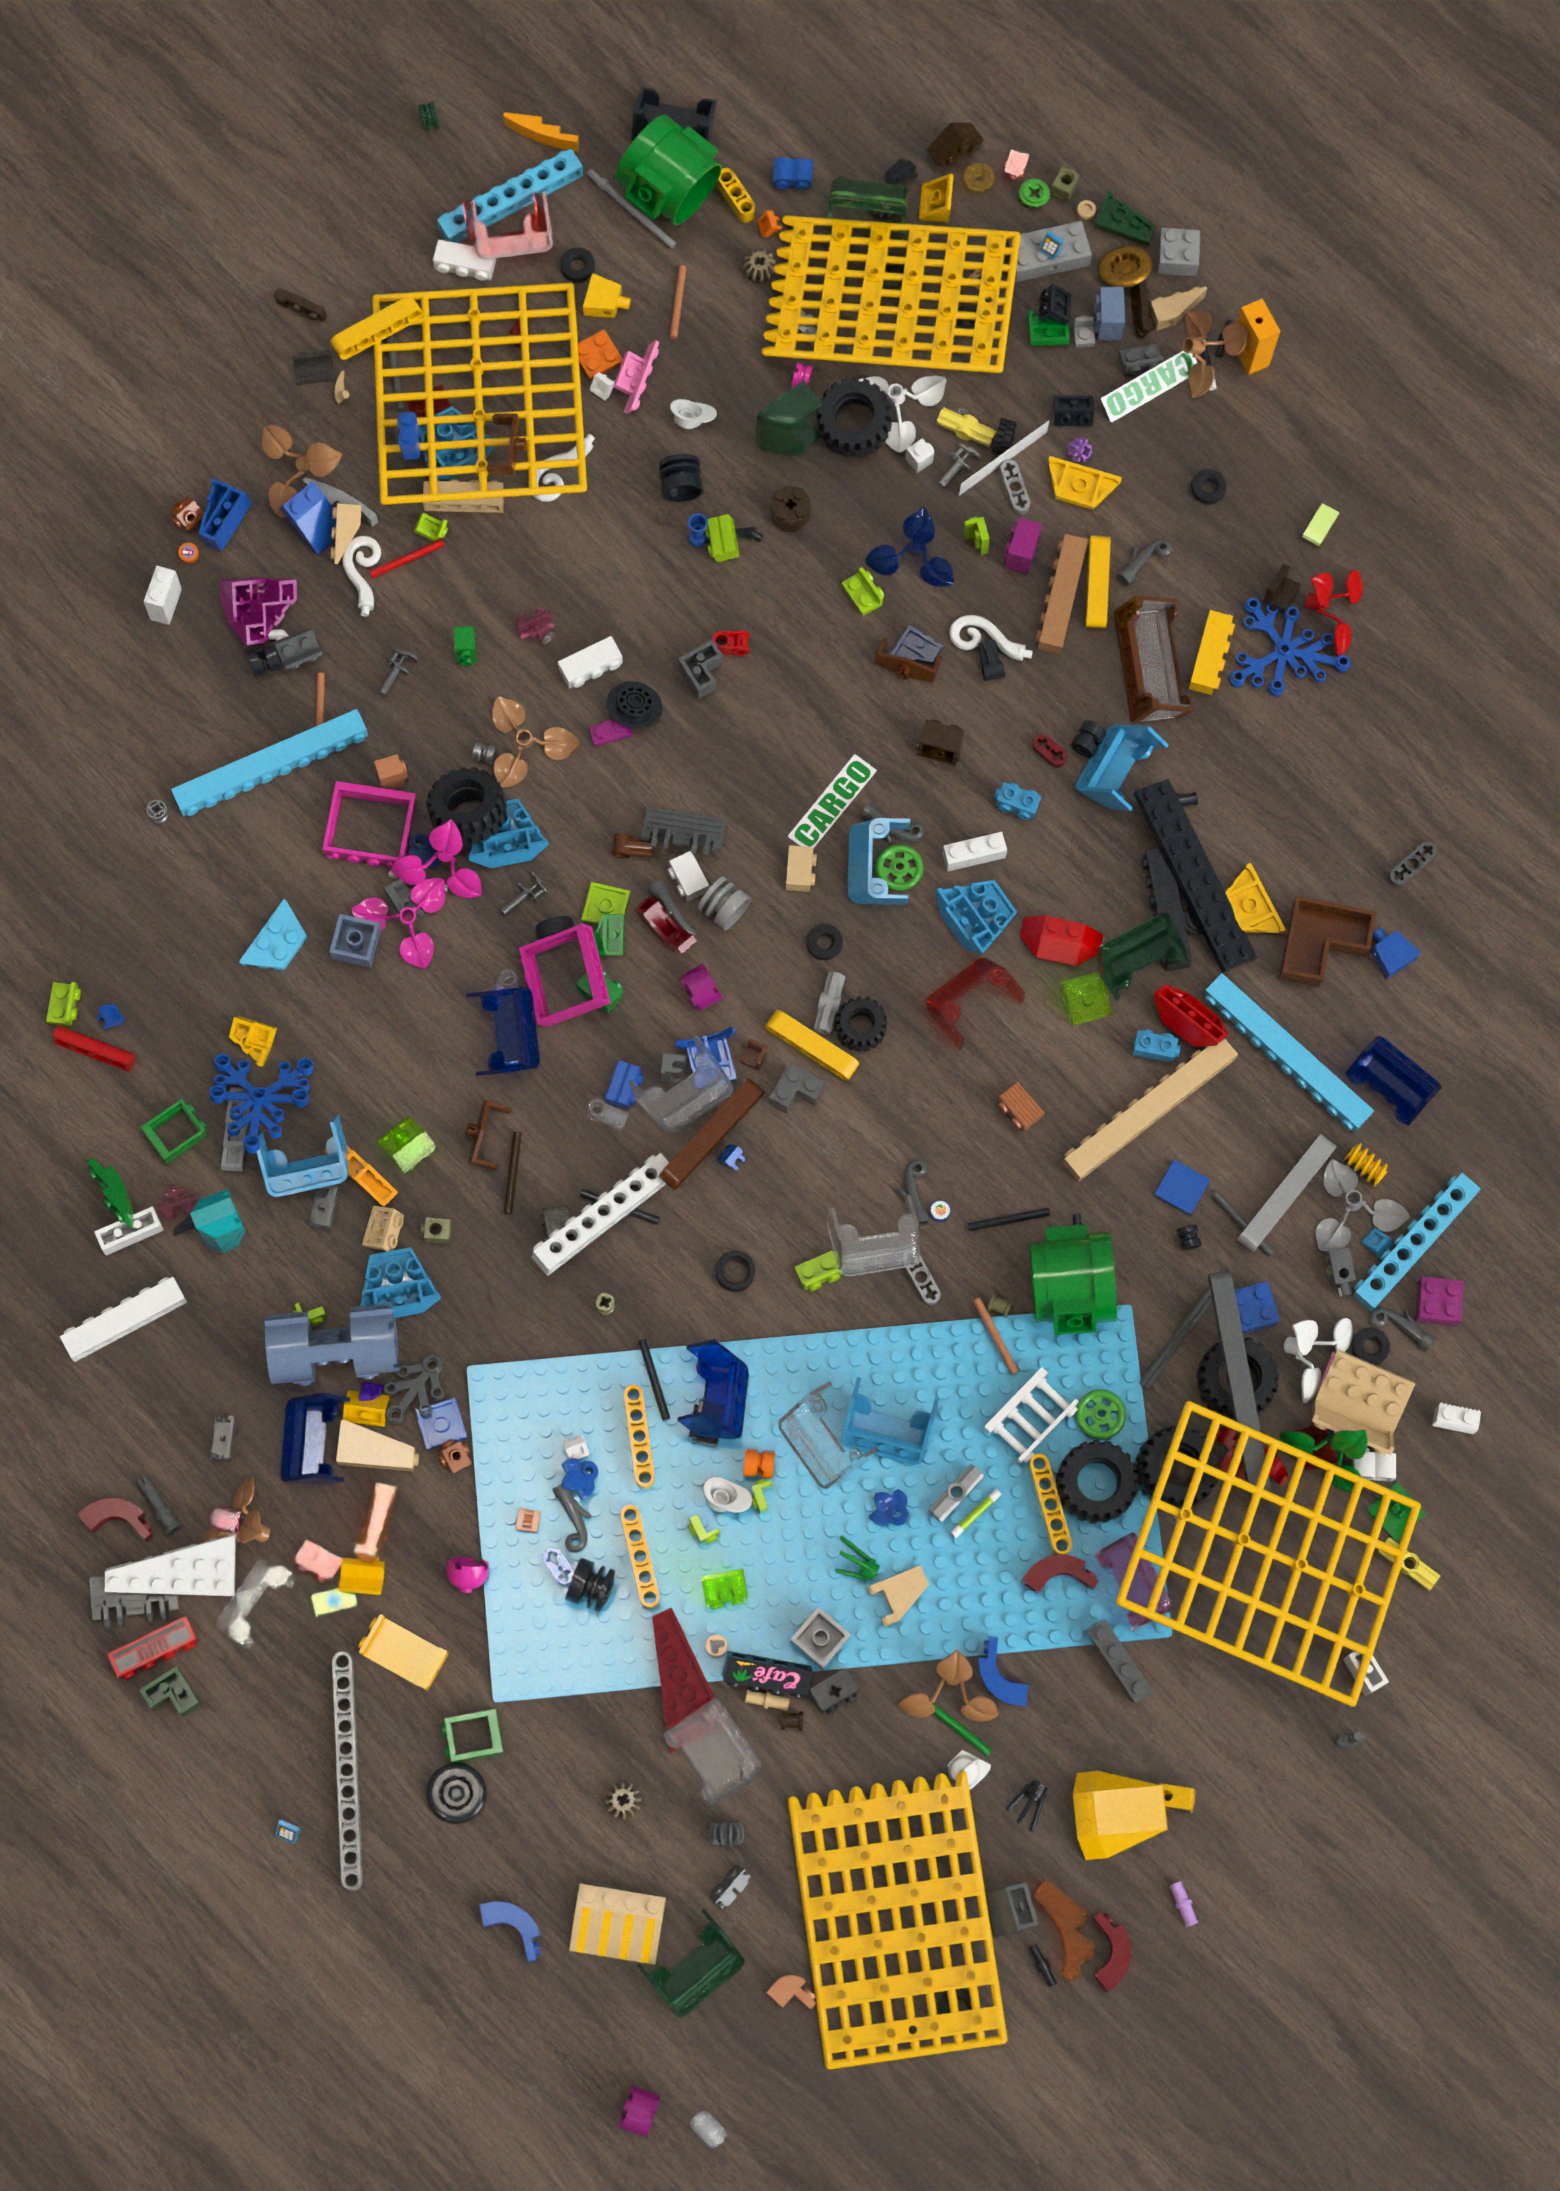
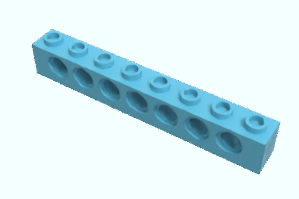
M571 148L567 151H561L554 158L544 160L537 167L529 168L522 175L512 177L505 184L495 186L490 192L478 195L473 201L458 206L456 210L441 215L437 219L438 229L446 241L458 243L582 177L583 166ZM475 212L480 213L479 215H472ZM458 221L463 222L462 224H455Z
M1461 1173L1459 1177L1454 1175L1447 1183L1449 1188L1445 1192L1441 1190L1433 1198L1436 1201L1432 1207L1427 1205L1420 1213L1423 1217L1418 1222L1414 1220L1407 1227L1409 1230L1408 1234L1405 1237L1401 1234L1393 1243L1396 1247L1392 1251L1388 1249L1381 1256L1382 1263L1379 1266L1374 1264L1367 1272L1369 1277L1365 1281L1361 1279L1355 1285L1354 1289L1356 1292L1352 1296L1370 1312L1375 1309L1481 1190L1465 1174ZM1450 1193H1457L1459 1200H1453ZM1437 1208H1444L1446 1215H1440ZM1424 1222L1431 1223L1433 1230H1427L1424 1227ZM1410 1238H1418L1420 1245H1414ZM1397 1252L1405 1253L1406 1260L1399 1259ZM1384 1267L1392 1268L1393 1275L1386 1274ZM1370 1282H1377L1380 1286V1289L1374 1290L1371 1287Z

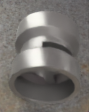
M476 741L472 760H482L486 764L492 765L497 746L492 744L485 745L481 741Z
M153 800L148 803L146 811L150 821L155 825L165 824L169 819V812L165 803L161 800Z

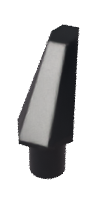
M756 527L735 529L736 536L749 540L753 538L761 542L764 535L756 531Z
M191 1214L173 1229V1236L193 1229L195 1224Z

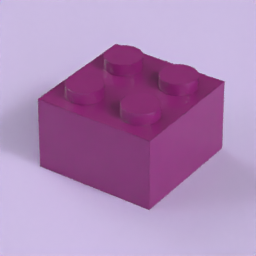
M1020 517L1018 524H1013L1003 558L1006 561V569L1028 575L1039 541L1042 524Z
M1422 1276L1417 1282L1415 1322L1457 1326L1461 1322L1464 1281Z

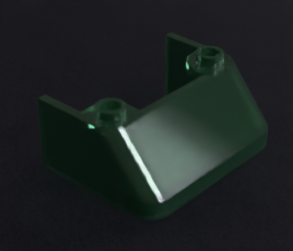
M837 177L832 180L828 218L832 219L833 206L902 214L901 223L905 224L909 190L903 184L892 185Z
M804 380L765 407L757 415L756 445L760 450L798 457L805 451V448L821 438L819 432L808 421V416L823 406L824 403Z
M1161 913L1102 944L1097 950L1100 977L1116 1001L1120 999L1119 989L1130 985L1133 973L1167 956L1169 960L1177 961L1181 959L1185 965L1189 963L1185 945L1168 913Z
M705 1908L701 1912L710 1923L703 1927L700 1932V1940L703 1944L669 1972L666 1967L661 1966L655 1968L649 1974L640 1963L636 1965L678 2017L688 2015L743 1967L745 1962L743 1956Z

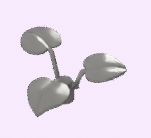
M1334 1159L1327 1165L1324 1173V1188L1332 1197H1339L1344 1193L1346 1196V1210L1340 1224L1333 1218L1324 1219L1318 1224L1316 1240L1320 1251L1330 1252L1339 1250L1349 1243L1351 1231L1343 1225L1349 1211H1356L1361 1206L1371 1215H1374L1373 1225L1382 1232H1393L1409 1220L1410 1215L1407 1210L1397 1202L1389 1199L1376 1201L1374 1211H1372L1366 1204V1201L1362 1200V1194L1354 1190L1358 1184L1356 1172L1349 1166L1341 1164Z

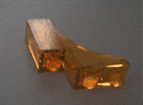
M375 1483L366 1521L354 1549L361 1562L373 1564V1561L379 1562L383 1541L387 1538L398 1492L397 1487Z
M1045 1879L1031 1898L1049 1913L1059 1929L1064 1945V1967L1061 1977L1069 1982L1071 1979L1076 1980L1083 1971L1080 1968L1084 1961L1089 1962L1096 1953L1093 1950L1096 1945L1075 1930L1076 1927L1080 1929L1088 1918L1085 1915L1088 1911Z

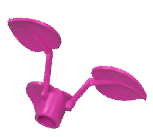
M452 819L436 827L430 833L429 842L438 852H435L434 856L426 864L422 865V861L418 856L406 855L396 860L392 865L391 871L397 878L402 879L406 884L417 885L422 883L426 877L424 869L436 858H439L442 862L450 861L451 873L453 875L447 880L450 891L463 898H475L482 894L480 878L473 870L461 868L455 872V858L453 856L461 851L463 842L459 829Z
M432 878L417 884L411 892V900L418 905L413 908H403L400 914L386 916L388 913L387 904L382 899L374 897L368 898L352 908L354 917L379 922L381 930L385 928V919L399 918L403 925L409 926L411 937H407L401 942L400 954L407 963L420 969H425L433 956V942L430 936L424 932L415 936L412 924L416 919L415 911L420 909V907L427 913H434L442 908L445 902L444 880Z

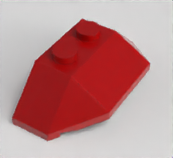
M1043 915L1024 917L1020 938L1036 958L1077 967L1099 955L1103 934L1086 924Z
M1165 984L1154 993L1161 1021L1193 1047L1217 1046L1228 1037L1229 1033L1226 1031L1221 1018L1190 993L1178 988H1172L1168 984Z

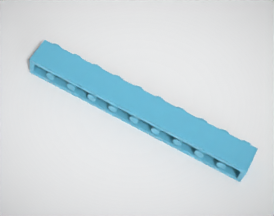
M355 709L172 788L171 791L182 815L191 816L204 807H213L220 800H228L241 791H249L257 784L268 783L273 777L286 775L297 767H305L310 761L323 759L334 751H342L347 745L360 743L368 737V732L358 710Z
M1221 973L1205 990L1203 996L1210 1006H1215L1224 1019L1232 1021L1237 1031L1241 1034L1245 1033L1255 1047H1260L1264 1050L1267 1058L1273 1062L1276 1061L1286 1075H1291L1295 1078L1297 1085L1302 1089L1306 1088L1316 1102H1321L1327 1107L1326 1110L1333 1117L1337 1116L1347 1130H1352L1355 1133L1372 1115L1374 1110L1224 974Z

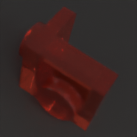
M1011 149L1006 165L1002 170L1006 172L1005 176L1014 180L1017 177L1022 178L1030 156Z

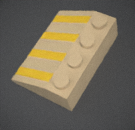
M580 1884L569 1951L655 1965L666 1898Z

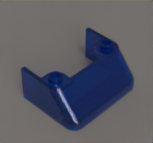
M517 987L467 993V998L480 996L483 1009L488 1012L493 1011L498 1052H493L489 1056V1070L477 1071L476 1076L537 1068L540 1063V1053L531 990L528 987Z
M715 1339L687 1345L686 1349L698 1358L697 1373L706 1380L702 1412L680 1416L677 1421L699 1436L729 1440L740 1438L743 1432L749 1378L747 1365Z
M317 1393L291 1398L287 1402L280 1470L283 1482L321 1485L344 1482L343 1477L333 1476L334 1472L330 1464L324 1463L327 1422H332L337 1417L338 1404L350 1402L349 1397Z

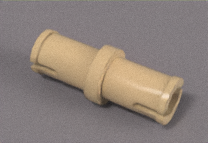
M747 1689L745 1703L761 1705L765 1709L771 1707L787 1711L789 1697L772 1695L771 1692L767 1691L766 1693Z

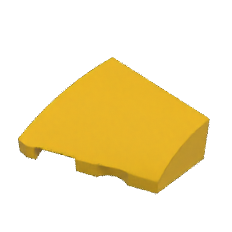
M237 1016L233 1019L229 1037L235 1043H238L246 1054H249L256 1060L258 1066L263 1067L272 1047L277 1028Z

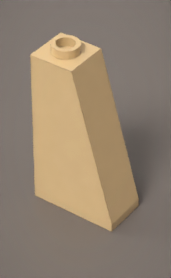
M341 1420L336 1458L338 1465L414 1472V1466H418L419 1453H416L415 1447L349 1421Z

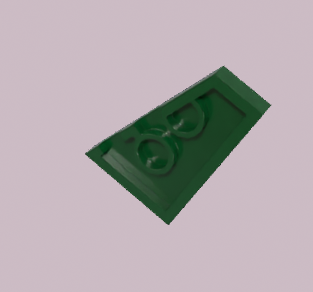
M1108 191L1094 227L1149 246L1156 226L1139 213L1133 212L1127 207L1126 203L1120 202L1113 197L1114 194Z

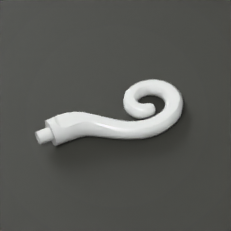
M591 434L584 438L585 457L594 447L592 442L595 438ZM575 445L570 451L549 457L543 461L577 459V447ZM551 468L536 469L537 487H539L540 477ZM548 473L542 479L545 485L550 482H554L556 486L564 485L562 478L555 473ZM561 494L532 496L539 501L550 502L557 499Z
M361 535L351 540L342 556V563L348 578L358 590V608L361 610V615L367 617L369 616V611L374 609V596L369 584L355 569L353 554L359 547L366 546L371 548L372 556L369 558L364 557L361 551H358L356 554V560L360 565L370 567L379 561L381 548L375 539Z
M966 615L959 617L950 627L949 636L951 642L961 650H973L981 642L980 632L972 627L967 630V633L972 636L971 641H963L959 635L963 627L976 626L986 631L1006 656L1023 661L1024 657L1030 659L1032 657L1033 651L1026 650V645L1009 641L993 623L981 616Z

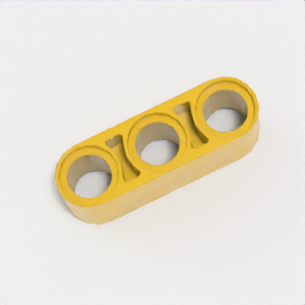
M723 168L717 181V187L737 218L743 223H749L754 219L755 204L735 173L729 168ZM733 194H738V195H740V196L734 197V196H732V195H733ZM743 209H748V210H750V211H749V212H744V211H742V210H743Z

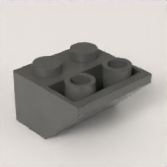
M1027 1882L985 1894L988 1915L995 1938L1039 1925Z

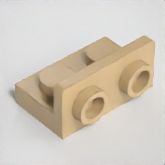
M373 1206L362 1245L366 1248L384 1250L385 1252L393 1251L397 1246L404 1215L393 1208Z

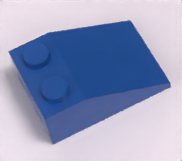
M313 481L279 507L280 511L317 555L335 541V539H332V527H336V519H332L333 507Z

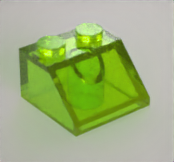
M1101 970L1062 982L1060 991L1072 1026L1112 1014L1108 990Z
M410 1116L377 1140V1143L403 1173L413 1169L417 1163L429 1157L437 1149L426 1131Z
M743 1569L701 1577L706 1608L711 1607V1610L723 1608V1604L732 1603V1606L744 1603V1600L748 1599Z

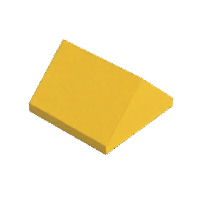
M948 174L922 184L920 220L949 222L953 174Z

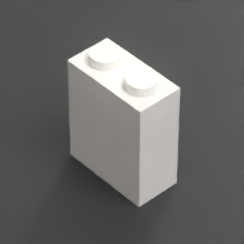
M156 565L144 599L150 620L170 625L182 591L176 571Z

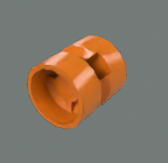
M746 1449L743 1476L755 1477L759 1474L761 1478L773 1479L775 1451L764 1450L762 1453H759L756 1449Z

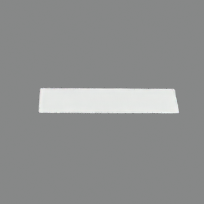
M1049 421L961 483L959 496L999 468L1005 460H1010L1046 434Z

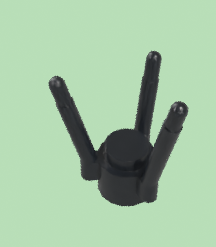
M1033 1780L1030 1785L1026 1784L1018 1796L1006 1807V1810L1009 1811L1027 1793L1026 1797L1029 1800L1017 1819V1824L1021 1823L1032 1803L1038 1802L1030 1831L1034 1832L1043 1803L1047 1798L1045 1793L1048 1789L1043 1784Z

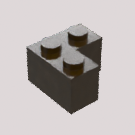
M951 122L927 148V151L939 167H952L957 163V158L961 154L977 152L984 139L972 123Z

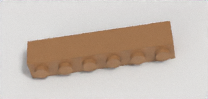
M1065 534L1064 540H1059L1057 552H1060L1059 559L1055 558L1053 570H1056L1055 577L1051 576L1048 588H1052L1051 595H1046L1044 606H1048L1047 612H1042L1040 624H1043L1042 631L1038 630L1035 641L1039 642V650L1061 655L1088 539Z

